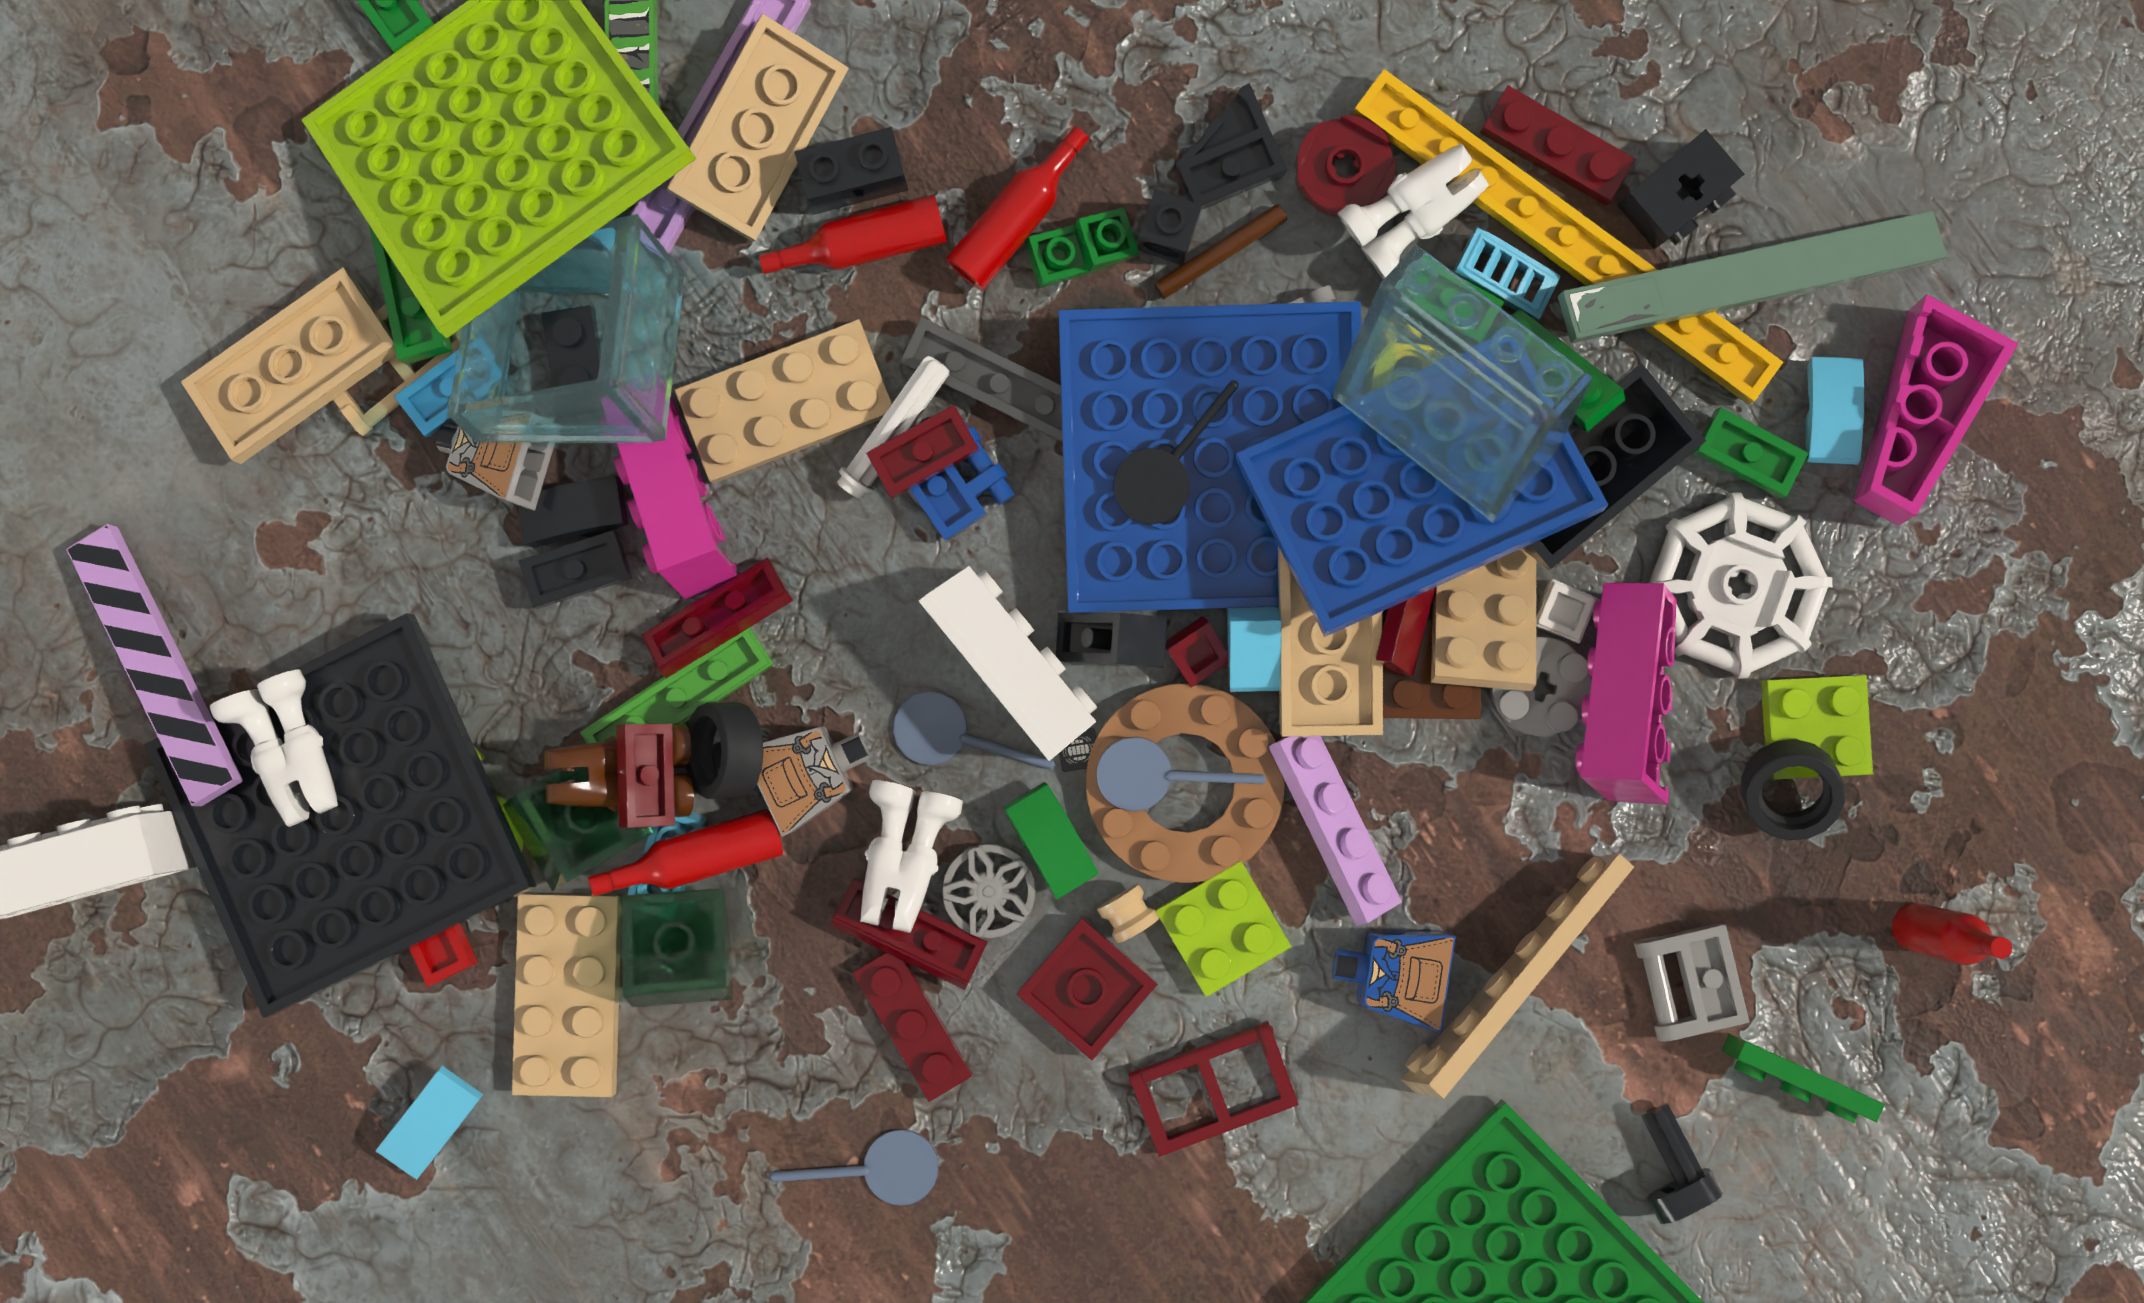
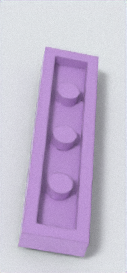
M1286 736L1269 745L1272 756L1355 925L1367 924L1400 904L1402 901L1322 737Z

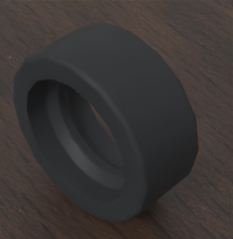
M740 702L706 703L698 706L688 723L691 737V757L686 766L695 791L706 799L739 798L749 795L757 785L763 763V740L757 717L749 706Z
M1798 739L1776 741L1759 749L1746 763L1741 776L1742 797L1750 817L1757 827L1776 838L1788 841L1803 840L1823 833L1839 818L1845 804L1844 782L1831 756L1816 744ZM1802 766L1810 768L1821 777L1823 781L1821 797L1812 806L1799 812L1783 813L1767 807L1762 798L1764 782L1773 773L1786 767Z

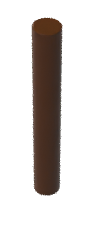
M1279 204L1272 206L1154 282L1156 291L1165 300L1286 222L1287 216Z

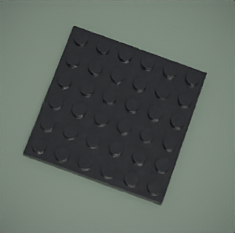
M405 613L296 668L301 670L306 680L305 691L301 697L304 720L306 725L313 726L323 738L324 746H322L336 791L337 807L320 814L314 811L308 803L309 818L291 827L287 826L272 803L260 775L252 768L251 751L255 745L251 737L240 724L218 722L213 717L211 711L210 714L243 782L201 807L191 806L159 738L144 744L263 1018L273 1016L537 887L414 614ZM268 705L277 737L281 738L284 744L285 732L275 710Z

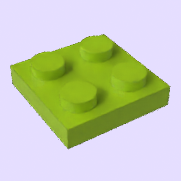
M1867 675L1761 681L1765 746L1782 740L1798 739L1816 744L1828 753L1841 776L1873 775ZM1797 766L1786 767L1773 773L1768 779L1814 778L1820 776L1813 769Z
M1242 861L1211 879L1198 883L1155 909L1205 997L1292 947Z

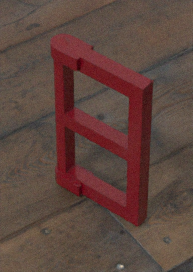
M1268 1020L1239 1033L1142 1069L1138 1068L1128 1072L1129 1084L1133 1086L1159 1157L1299 1105L1273 1035L1274 1029L1270 1026ZM1260 1041L1279 1096L1229 1114L1209 1059ZM1198 1064L1217 1119L1167 1137L1147 1082Z

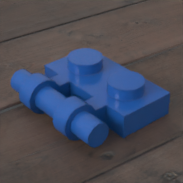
M967 426L979 448V452L966 459L978 476L966 484L956 468L952 466L910 489L945 542H948L987 515L976 499L978 496L989 491L1000 506L1015 495L1005 481V478L1008 476L1000 463L994 465L980 445L983 439L975 427L969 428Z

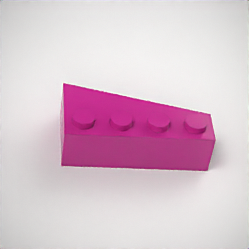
M1927 294L1908 311L1854 502L1897 526L1916 516L2019 343Z
M656 372L602 392L601 396L606 412L600 413L601 423L611 442L616 440L620 455L614 457V463L623 484H630L634 499L628 501V507L637 528H644L649 543L643 545L642 550L650 571L653 574L659 572L685 600L715 590L738 576L739 573L735 563H731L717 545L726 541L720 522L716 520L708 502L703 504L700 498L707 496L709 492L693 458L687 459L686 455L692 453L693 449L673 395L660 375Z
M1603 583L1602 599H1597L1594 604L1593 620L1598 632L1596 647H1591L1588 653L1587 665L1589 675L1592 676L1590 695L1586 694L1582 702V720L1586 724L1584 743H1580L1577 747L1576 768L1578 773H1580V777L1608 801L1668 805L1669 787L1659 786V771L1662 762H1670L1671 742L1666 741L1662 715H1667L1669 711H1672L1673 692L1669 676L1663 674L1664 667H1672L1674 665L1677 599L1664 583Z

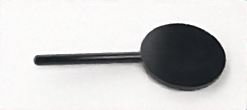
M1232 380L1229 382L1172 454L1162 449L1146 448L1132 453L1121 463L1114 479V493L1118 505L1125 514L1141 523L1158 524L1170 520L1181 511L1187 501L1190 486L1187 471L1180 462V459L1238 389L1239 384L1237 381Z

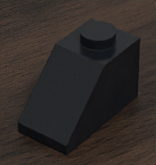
M1058 612L1056 657L1060 662L1164 668L1165 646L1167 644V617L1128 613Z

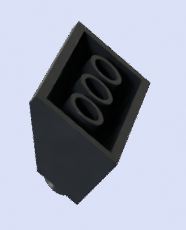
M1642 363L1615 381V383L1623 388L1626 400L1590 431L1586 432L1571 419L1564 423L1605 497L1608 506L1605 511L1521 548L1548 570L1562 561L1706 442V439Z

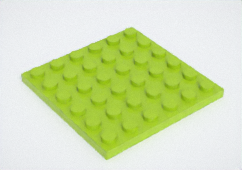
M468 0L301 119L432 323L446 338L450 337L696 160L689 147L581 0Z

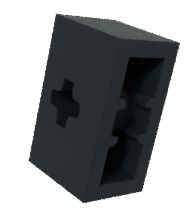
M892 127L795 151L806 199L814 215L909 190Z
M1705 129L1632 190L1617 206L1654 250L1668 238L1676 245L1699 226L1693 217L1705 207L1712 214L1715 213L1736 195L1730 186L1745 174ZM1683 187L1690 194L1684 200L1677 194Z

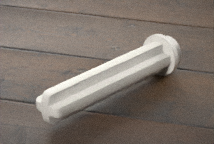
M930 356L923 359L847 468H840L839 473L842 476L837 481L839 486L858 499H862L865 493L871 494L874 491L871 484L878 474L866 453L912 428L949 376V370L946 366Z

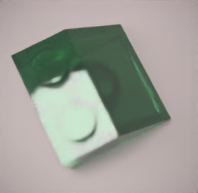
M587 768L574 769V772L559 770L514 794L502 804L552 891L653 834L650 827L619 828L618 811L614 812L611 809H607V807H581L546 803L545 785L561 784L570 780H574L575 783L587 782Z
M724 888L621 896L623 997L633 1008L733 1000L732 948Z

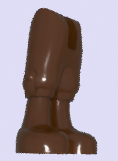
M672 723L673 768H684L689 763L691 757L690 732L686 724ZM610 736L604 742L578 744L544 751L545 770L561 769V771L574 772V769L587 768L588 778L587 782L575 783L574 780H570L561 784L545 785L546 803L581 807H607V809H611L614 812L618 811L617 738ZM686 773L674 774L675 817L690 816L694 803L691 778Z

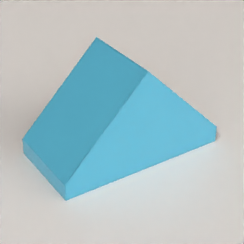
M1278 606L1226 608L1230 692L1280 691L1281 617Z

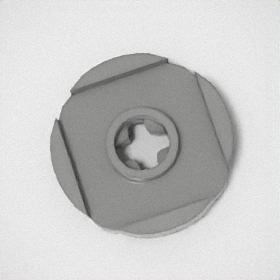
M1537 637L1536 679L1539 678L1540 673L1547 675V682L1552 685V693L1545 694L1542 701L1535 700L1534 690L1489 688V695L1498 713L1503 717L1502 720L1513 730L1530 736H1551L1572 729L1582 717L1583 698L1586 694L1590 695L1592 681L1588 672L1587 660L1571 646L1557 639Z

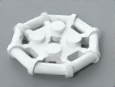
M1741 492L1728 493L1726 499L1684 518H1672L1666 525L1668 533L1649 583H1664L1672 594L1686 592L1688 607L1698 618L1695 623L1687 628L1676 604L1674 653L1678 657L1683 654L1732 672L1736 679L1749 678L1751 672L1797 651L1804 653L1811 646L1809 638L1826 591L1828 588H1832L1833 585L1832 577H1827L1804 528L1806 521L1799 514L1793 517L1745 499ZM1726 520L1730 535L1707 544L1698 533ZM1747 521L1776 531L1772 540L1767 541L1746 533ZM1790 545L1804 575L1803 577L1795 578L1791 570L1787 571L1782 560L1785 558L1782 550L1786 546ZM1686 547L1695 553L1687 579L1672 580L1683 548ZM1739 572H1743L1746 574L1745 583L1751 586V591L1749 594L1741 593L1736 598L1731 594L1732 588L1728 586L1729 578L1737 577ZM1794 590H1805L1792 622L1785 617L1793 592ZM1773 626L1780 635V638L1753 649L1750 636L1764 628ZM1710 628L1734 637L1733 650H1727L1701 639Z

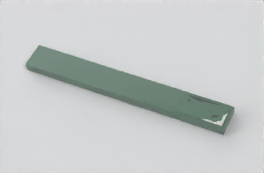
M1929 211L1565 290L1558 296V300L1572 344L1931 265L1947 258V254L1934 212Z

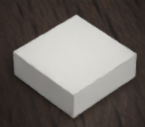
M1551 579L1546 585L1536 610V628L1573 644H1580L1593 613L1594 604L1598 598Z

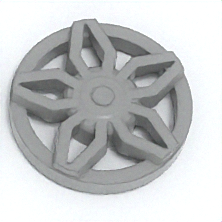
M982 844L969 848L952 862L944 878L942 894L946 911L958 927L977 937L996 938L1013 932L1024 923L1034 905L1036 886L1029 865L1018 853L1002 845ZM986 852L1002 854L1013 861L1000 865L996 872L994 871V863ZM976 854L979 855L987 866V871L978 874L975 870ZM968 859V873L973 880L963 878L952 882L958 867ZM1020 867L1021 870L1013 881L1007 882L1003 873ZM1024 876L1028 886L1026 904L1016 893L1009 892V889L1016 888ZM966 886L969 888L970 896H957L951 894V890ZM1007 899L1015 903L1021 911L1020 915L1005 910L1003 905ZM953 902L962 905L974 904L969 910V923L959 915ZM979 909L987 911L988 914L980 928L976 927V912ZM995 910L1002 917L1014 920L1006 926L988 929L995 919Z

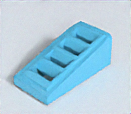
M1479 227L1471 234L1453 270V273L1504 301L1503 305L1515 311L1520 308L1535 321L1540 319L1561 277L1510 244ZM1481 252L1490 255L1481 273L1474 266ZM1500 260L1506 263L1507 266L1499 282L1491 279V276ZM1516 269L1524 272V275L1514 293L1507 287ZM1533 278L1542 281L1531 303L1524 299V296Z

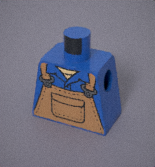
M1441 930L1369 931L1366 934L1363 953L1336 949L1332 978L1359 983L1357 1001L1363 1007L1433 1031L1442 1032L1456 936Z

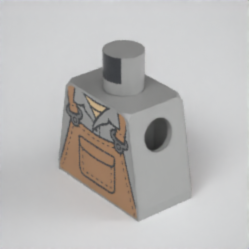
M469 404L463 409L458 426L446 423L439 428L436 435V446L440 452L449 454L446 464L449 474L500 499L535 511L562 420L528 406Z
M818 727L763 743L762 771L757 785L781 836L783 837L795 832L854 790L847 770L871 759L869 750L859 732L833 743L826 727Z

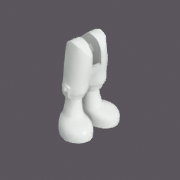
M1462 143L1440 153L1408 174H1399L1388 188V196L1376 203L1364 207L1349 204L1337 213L1349 234L1361 246L1360 249L1389 287L1400 280L1402 276L1399 257L1403 250L1417 237L1429 239L1440 234L1443 226L1466 209L1489 186L1481 171L1476 169L1465 173L1446 187V183L1459 175L1472 161L1471 156ZM1410 210L1404 217L1405 220L1376 237L1378 229L1400 212L1403 213Z
M300 669L270 677L258 683V689L227 696L209 706L213 717L218 722L240 724L251 737L255 745L251 751L252 768L260 775L272 803L285 824L289 827L309 818L308 803L314 811L320 814L338 806L333 780L322 746H324L323 738L313 726L306 725L304 720L301 697L305 691L306 680ZM268 705L275 710L285 732L284 744L281 738L277 737Z
M881 780L872 781L869 795L872 801L880 807L883 821L881 837L875 838L865 852L868 865L863 888L860 922L879 925L883 910L888 901V898H886L888 888L900 890L899 900L895 903L893 929L911 933L922 906L930 878L938 871L937 854L932 849L934 841L942 826L946 822L955 820L961 814L962 800L936 792H921L912 842L907 850L903 851V833L916 792L909 787Z

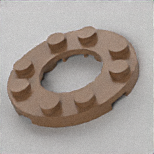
M1173 684L1144 692L1129 700L1108 719L1091 749L1086 771V793L1095 826L1106 844L1120 859L1134 869L1153 878L1178 883L1200 882L1211 879L1240 861L1244 864L1261 849L1277 823L1283 804L1285 780L1268 747L1275 743V739L1265 723L1250 707L1241 700L1219 689L1197 684L1192 688L1189 684ZM1183 733L1202 736L1216 744L1229 760L1232 773L1263 774L1266 776L1264 784L1234 783L1232 799L1221 817L1206 828L1183 832L1169 830L1156 823L1145 810L1127 811L1111 804L1099 789L1096 771L1102 753L1117 740L1126 737H1142L1157 744L1163 738Z

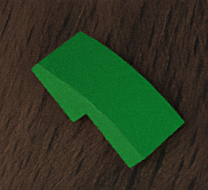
M1124 207L1079 218L1074 225L1028 236L1024 242L1039 289L1111 267L1137 257L1139 254Z
M1046 782L1041 783L1003 806L1023 847L1030 853L1050 893L1056 899L1061 898L1099 874L1072 823Z

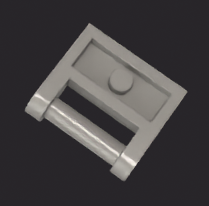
M1719 922L1664 936L1644 938L1634 942L1637 958H1643L1658 1023L1654 1024L1657 1041H1673L1750 1023L1726 924ZM1676 952L1691 1017L1682 1019L1677 1017L1663 959L1664 954Z

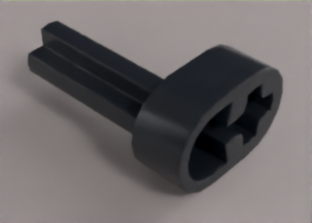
M1665 1103L1659 1107L1647 1110V1113L1641 1116L1674 1181L1658 1188L1647 1197L1660 1224L1679 1221L1716 1202L1723 1195L1710 1168L1702 1169L1671 1108L1668 1103Z

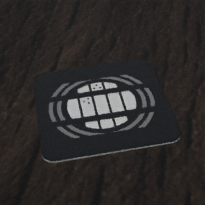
M1088 728L1059 752L1063 772L1087 769L1090 752L1096 740L1094 728Z

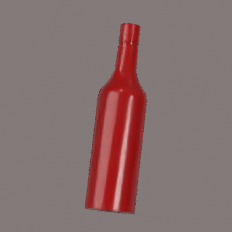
M1074 126L1044 162L1017 172L946 257L945 260L950 267L972 286L980 291H984L1054 206L1057 200V186L1061 174L1088 142L1089 137L1080 128Z
M935 194L827 221L820 225L813 236L805 242L780 249L779 251L759 255V260L764 275L806 264L821 265L831 270H844L947 243Z
M768 808L659 840L652 844L648 851L636 862L610 870L609 872L589 876L587 879L593 897L637 884H651L663 889H673L782 856V842L778 827Z
M1911 903L1900 908L1893 918L1892 931L1894 938L1900 946L1912 952L1961 965L1976 964L1987 956L2005 959L2012 952V944L2007 938L1992 935L1990 928L1984 920L1973 914L1921 903Z

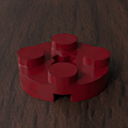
M1355 115L1341 116L1340 119H1332L1326 123L1323 121L1315 125L1303 139L1296 157L1295 183L1298 190L1315 209L1334 217H1339L1337 213L1346 205L1356 204L1364 207L1383 199L1393 182L1396 170L1395 159L1393 161V153L1389 147L1390 142L1386 134L1370 120ZM1346 155L1351 156L1355 159L1352 167L1358 171V174L1354 177L1352 175H1347L1345 178L1339 177L1336 174L1337 168L1332 165V160L1335 158L1342 161Z

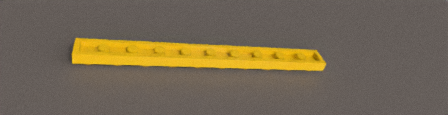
M1384 69L1355 107L1353 115L1365 118L1376 124L1384 131L1392 144L1421 165L1447 149L1462 143L1471 156L1472 161L1459 175L1447 184L1450 185L1467 172L1479 169L1489 186L1473 203L1584 285H1593L1658 270ZM1716 312L1644 328L1748 405L1755 402L1783 364L1782 360Z

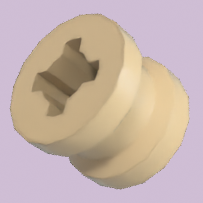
M1139 883L1113 896L1096 909L1101 918L1110 921L1114 928L1112 936L1117 944L1134 937L1159 920L1155 909L1148 908L1143 901L1144 891Z

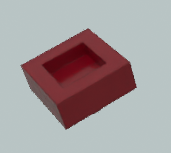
M1204 616L1167 640L1165 650L1185 682L1191 688L1228 664V652Z

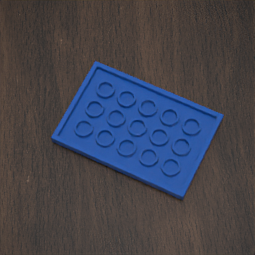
M1513 330L1236 453V462L1324 637L1605 511L1608 506L1605 497Z

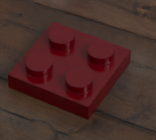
M1081 917L1022 985L1016 995L1090 1060H1093L1158 984Z

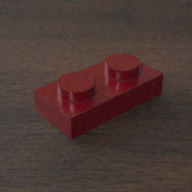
M952 405L866 454L891 499H894L979 452V448L955 405Z
M672 724L616 725L619 828L674 826Z

